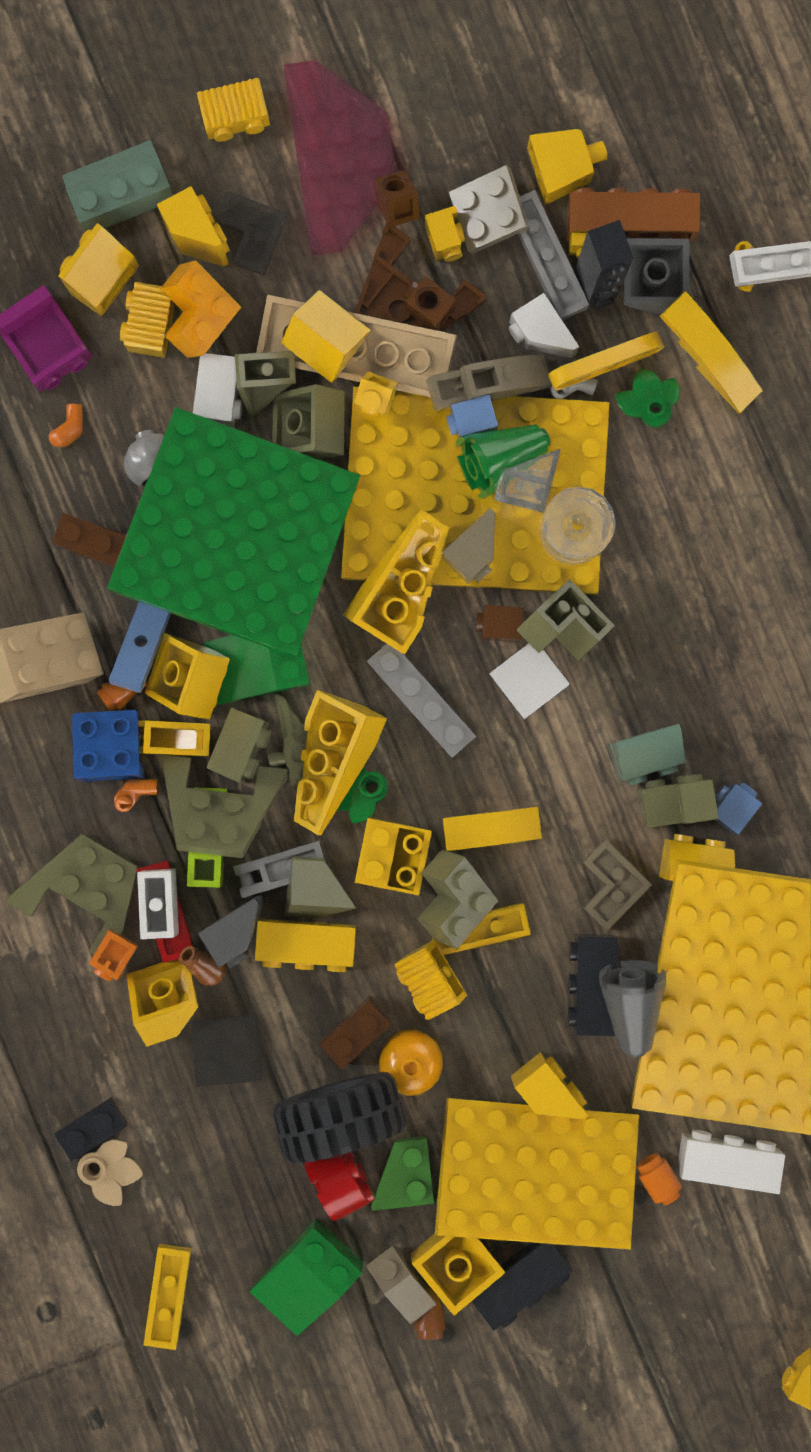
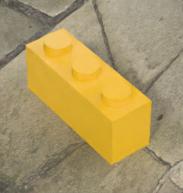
M259 919L257 921L255 961H262L263 967L281 968L283 962L295 963V969L314 970V965H327V971L346 972L347 967H353L357 925Z

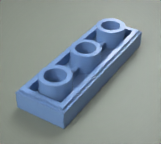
M141 602L138 603L109 677L110 684L139 693L142 692L171 613ZM146 642L145 646L138 647L140 643Z

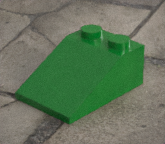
M233 635L204 642L205 647L211 648L230 658L227 673L217 697V706L311 686L302 642L296 658Z
M315 1218L249 1292L298 1336L333 1305L359 1278L363 1272V1261Z

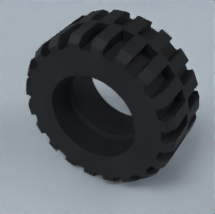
M389 1072L353 1077L305 1091L276 1103L272 1112L283 1157L292 1164L327 1159L369 1147L372 1144L385 1141L387 1138H392L397 1133H401L406 1124L395 1078Z

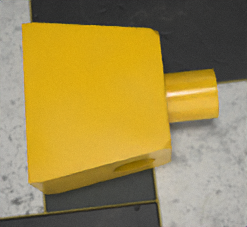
M580 129L529 136L527 149L545 205L589 184L594 174L592 164L607 160V150L604 142L599 141L586 145Z

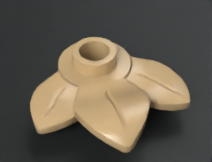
M109 1140L104 1142L97 1152H90L84 1155L77 1166L79 1178L85 1184L91 1185L95 1198L112 1206H120L122 1204V1186L134 1183L143 1175V1171L138 1163L129 1157H125L127 1152V1142ZM97 1163L100 1167V1172H91L89 1164Z

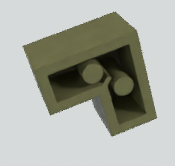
M569 579L517 631L538 653L556 638L577 660H580L615 625Z
M702 774L678 776V783L665 785L664 779L646 781V788L637 789L643 827L652 828L719 819L713 780L703 779Z
M441 850L421 872L438 895L417 919L434 940L458 949L498 900L464 856Z

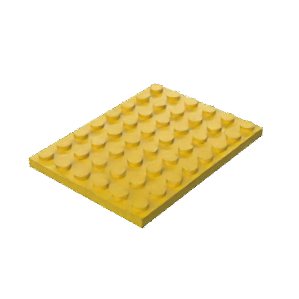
M353 386L348 471L359 474L360 478L345 518L342 579L366 581L421 509L449 527L443 547L444 551L491 508L495 512L493 561L489 565L492 571L479 583L473 579L467 584L441 555L431 585L556 592L570 579L584 594H598L609 402L517 396L491 401L498 423L497 430L536 424L547 431L551 444L548 447L547 455L491 496L479 498L477 495L481 492L478 488L471 490L458 462L457 456L463 454L462 446L456 448L457 434H450L446 416L451 415V408L435 411L431 397L396 390L389 413H380L378 416L363 412L361 406L354 404L359 387Z
M677 860L657 962V972L661 973L662 969L666 971V985L652 1049L646 1052L644 1056L639 1057L631 1098L632 1109L811 1135V879Z

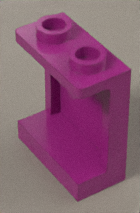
M44 285L0 314V335L39 392L44 389L48 391L55 388L61 383L63 376L71 371L76 373L87 366V360L93 357Z

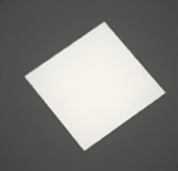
M529 643L489 673L524 719L570 685L545 651L542 650L538 653Z

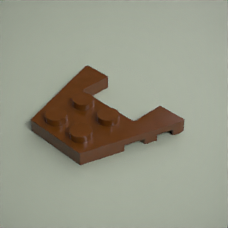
M387 223L385 224L382 238L375 252L369 275L366 278L354 313L427 328L405 311V301L407 299L404 296L414 282L395 269L393 265L409 246L411 238L395 226L389 227ZM464 279L452 295L456 299V308L438 331L443 332L482 306L487 301V296ZM430 297L423 298L419 302L425 309H432L437 305L436 301Z

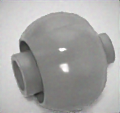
M144 430L136 434V441L128 447L124 458V468L128 478L142 488L147 483L164 438V434H154L153 430Z

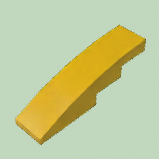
M686 291L659 316L680 338L678 343L698 364L696 368L738 414L763 391L728 340Z

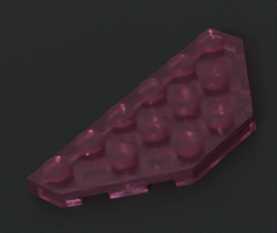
M316 60L284 64L311 256L341 252L349 244L351 237L360 225L364 224L377 206L374 178L396 172L388 116L385 111Z

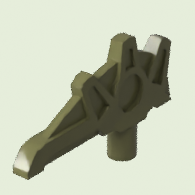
M276 694L274 696L284 740V748L282 752L268 754L270 767L286 764L290 771L291 788H294L302 780L304 761H301V752L306 749L307 731L304 730L305 723L302 724L288 707L286 699Z

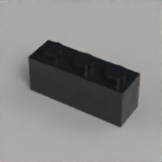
M575 934V942H569V961H574V974H569L568 992L569 994H574V1007H568V1027H573L576 1036H615L599 984V973L605 966L610 964L611 970L617 968V937L611 934Z
M530 1242L500 1265L504 1269L505 1274L472 1300V1303L493 1331L500 1326L505 1328L514 1322L518 1316L517 1313L526 1306L531 1308L538 1304L544 1297L543 1293L552 1286L557 1288L563 1285L569 1279V1273L573 1270L569 1260L557 1244Z

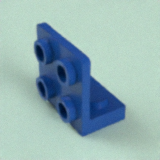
M136 710L85 712L72 715L74 779L86 782L145 778V765L140 763L139 720Z

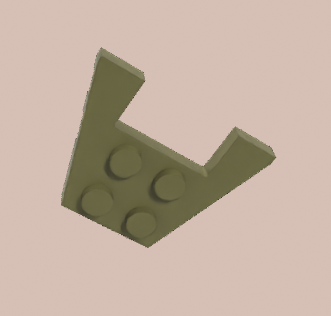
M162 755L177 850L243 858L262 825L265 814L272 807L278 791L287 780V769L259 766L254 795L188 788L192 759L189 757Z
M81 834L10 895L6 903L31 917L50 888L105 921L104 927L89 950L94 955L108 930L112 929L124 936L127 915L137 879L136 869L139 866L88 835Z

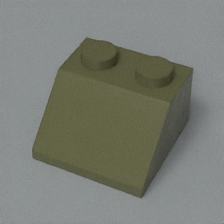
M315 384L281 392L273 400L272 443L315 459H327L344 455L345 391Z

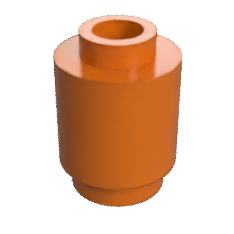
M654 1153L637 1164L638 1177L654 1203L662 1202L663 1205H668L680 1197L679 1191L682 1188V1184L665 1158H661L658 1153Z

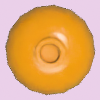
M405 1029L391 1035L383 1045L379 1055V1071L389 1072L395 1078L398 1093L406 1096L420 1095L430 1090L439 1080L443 1069L442 1052L437 1041L417 1029Z

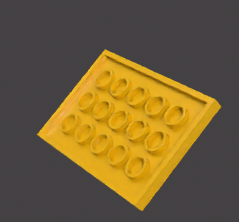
M446 1098L435 1234L438 1236L631 1250L639 1115L585 1110L588 1114L587 1117L584 1119L538 1115L534 1113L529 1105Z

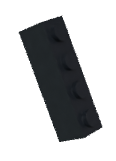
M620 220L587 232L574 273L589 303V307L596 305V308L599 309L615 302L614 298H617L634 259Z

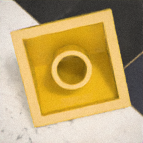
M318 290L293 314L281 344L333 383L371 330L326 294Z

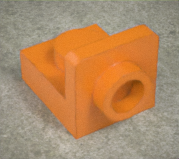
M110 929L93 955L89 965L95 968L94 973L107 981H111L112 978L117 981L123 976L126 966L139 945Z

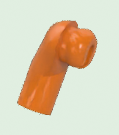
M81 404L66 405V422L49 433V441L53 446L67 447L82 435L83 406Z
M130 779L126 781L114 797L115 808L120 812H128L141 795H158V779Z

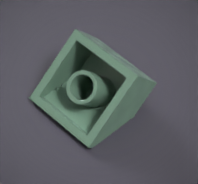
M680 724L667 726L608 744L618 780H627L629 785L647 781L646 774L658 771L660 776L679 771L677 765L686 763Z

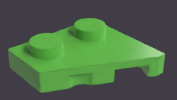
M427 1136L394 1139L375 1194V1200L371 1204L372 1211L434 1204Z

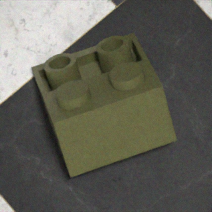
M231 708L207 769L239 783H246L247 778L253 779L260 764V761L256 760L260 748L265 749L272 734V731L268 730L270 723Z

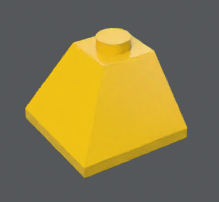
M179 959L126 974L133 1025L146 1047L177 1037L198 1008L194 979L190 971Z

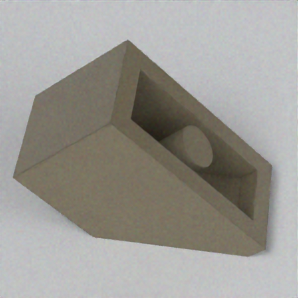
M491 508L442 552L443 559L467 584L473 579L479 583L492 571L489 565L493 561L495 512Z
M392 1246L366 1265L383 1294L410 1324L414 1323L438 1304L402 1248Z

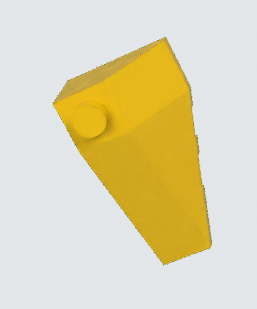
M421 509L360 587L343 616L405 655L422 628L428 597L430 598L433 588L431 586L435 569L440 562L449 527Z
M322 690L316 691L304 725V730L307 731L306 749L301 752V761H304L302 780L298 782L294 813V821L317 835H322L375 749L386 723V717L358 703Z

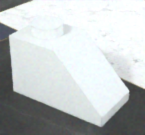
M544 293L511 314L509 331L517 343L522 341L526 349L572 358L576 355L579 345Z

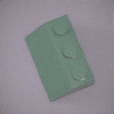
M151 140L62 175L68 196L79 223L85 232L88 229L92 230L97 223L105 229L155 209L158 203L173 196Z

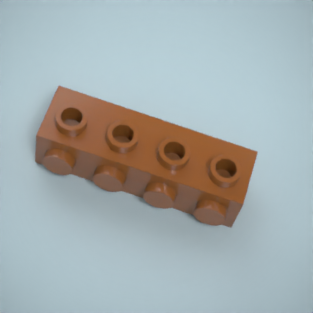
M579 188L575 192H570L567 202V241L570 240L572 233H587L589 230L620 220L626 238L689 239V242H694L700 232V193H691L689 189H676L671 193H661L654 188L642 189L640 192H627L623 188H612L607 192H595L592 188Z

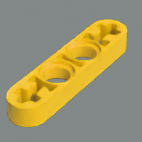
M652 332L563 365L550 372L548 377L554 390H561L647 358L659 352L665 346L659 332Z

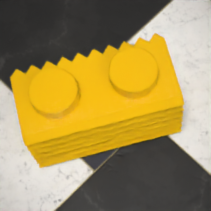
M259 78L249 79L241 83L236 82L228 86L224 85L216 89L211 88L210 90L197 93L208 140L215 139L217 142H224L232 139L233 134L244 131L247 134H257L262 132L265 126L270 125Z
M134 282L133 291L129 290L127 292L126 310H129L128 321L123 322L121 325L120 341L124 342L128 352L166 358L169 340L164 335L171 328L175 303L160 289L162 286Z
M435 940L406 954L395 963L399 981L403 985L408 986V990L413 996L415 1008L419 1013L425 1015L426 1020H430L459 1005L468 996Z

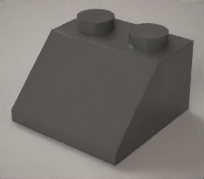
M627 238L634 259L623 282V305L649 314H662L683 292L686 291L689 294V239Z
M261 894L198 933L218 967L227 963L229 968H231L249 955L247 950L254 943L257 921L260 918L264 901Z

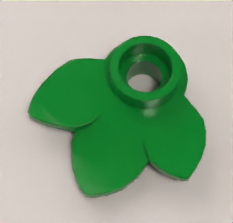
M643 368L639 369L633 379V390L616 393V402L627 416L641 418L646 425L652 428L661 427L670 420L672 406L679 400V384L675 378H669L661 382L653 371ZM660 408L661 411L659 413H653L650 411V409Z
M363 767L337 811H349L352 824L366 821L367 818L374 814L376 803L383 800L387 795L388 783L386 778L376 771L367 772ZM377 784L378 789L376 792L369 793L367 791L368 785Z

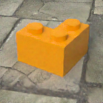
M196 260L180 264L160 288L183 311L164 336L187 358L203 356L241 308Z

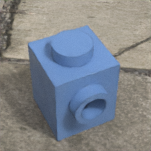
M489 394L451 405V415L446 416L450 434H457L458 438L467 434L493 431L498 428Z
M741 783L740 786L737 784H729L728 787L723 785L715 794L719 819L714 820L732 834L739 835L762 805L755 798L758 793L745 783Z

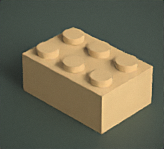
M84 612L0 629V703L85 684L104 674Z

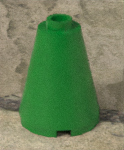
M536 424L467 434L457 439L456 448L462 446L463 453L457 456L468 486L471 490L478 488L481 493L477 496L479 498H486L547 455L551 442L547 431Z

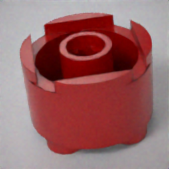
M353 1151L327 1159L304 1163L311 1184H315L318 1191L316 1195L332 1221L342 1219L375 1200V1196L366 1182L369 1179L361 1163L356 1164L353 1160L355 1158Z

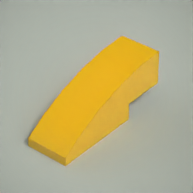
M139 721L140 753L209 756L210 724Z
M538 807L442 818L446 851L542 839Z

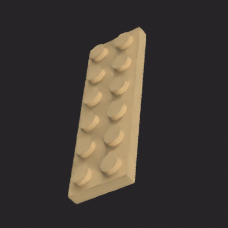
M267 295L256 353L290 351L281 342L293 314L305 302ZM348 312L368 327L371 332L338 377L360 382L361 378L369 371L399 382L396 390L431 397L426 379L432 375L450 372L457 335ZM294 354L295 368L318 373Z

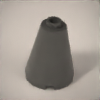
M641 960L620 961L621 967L611 970L610 964L600 971L599 984L619 1049L630 1057H641L650 1051L653 1046L666 985V971L662 969L661 973H658L657 964Z

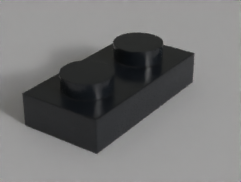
M110 1097L56 1131L54 1135L72 1162L127 1127L128 1123L113 1098Z

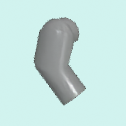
M591 378L557 391L552 386L550 390L556 399H563L576 390L593 395L598 380Z

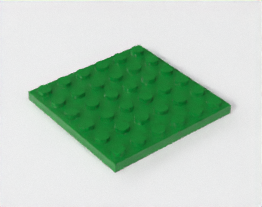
M175 407L108 583L107 590L296 658L360 475Z

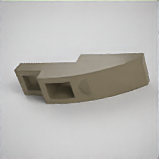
M544 355L516 356L462 366L459 370L432 375L426 379L435 411L448 409L453 404L488 394L491 401L552 387Z

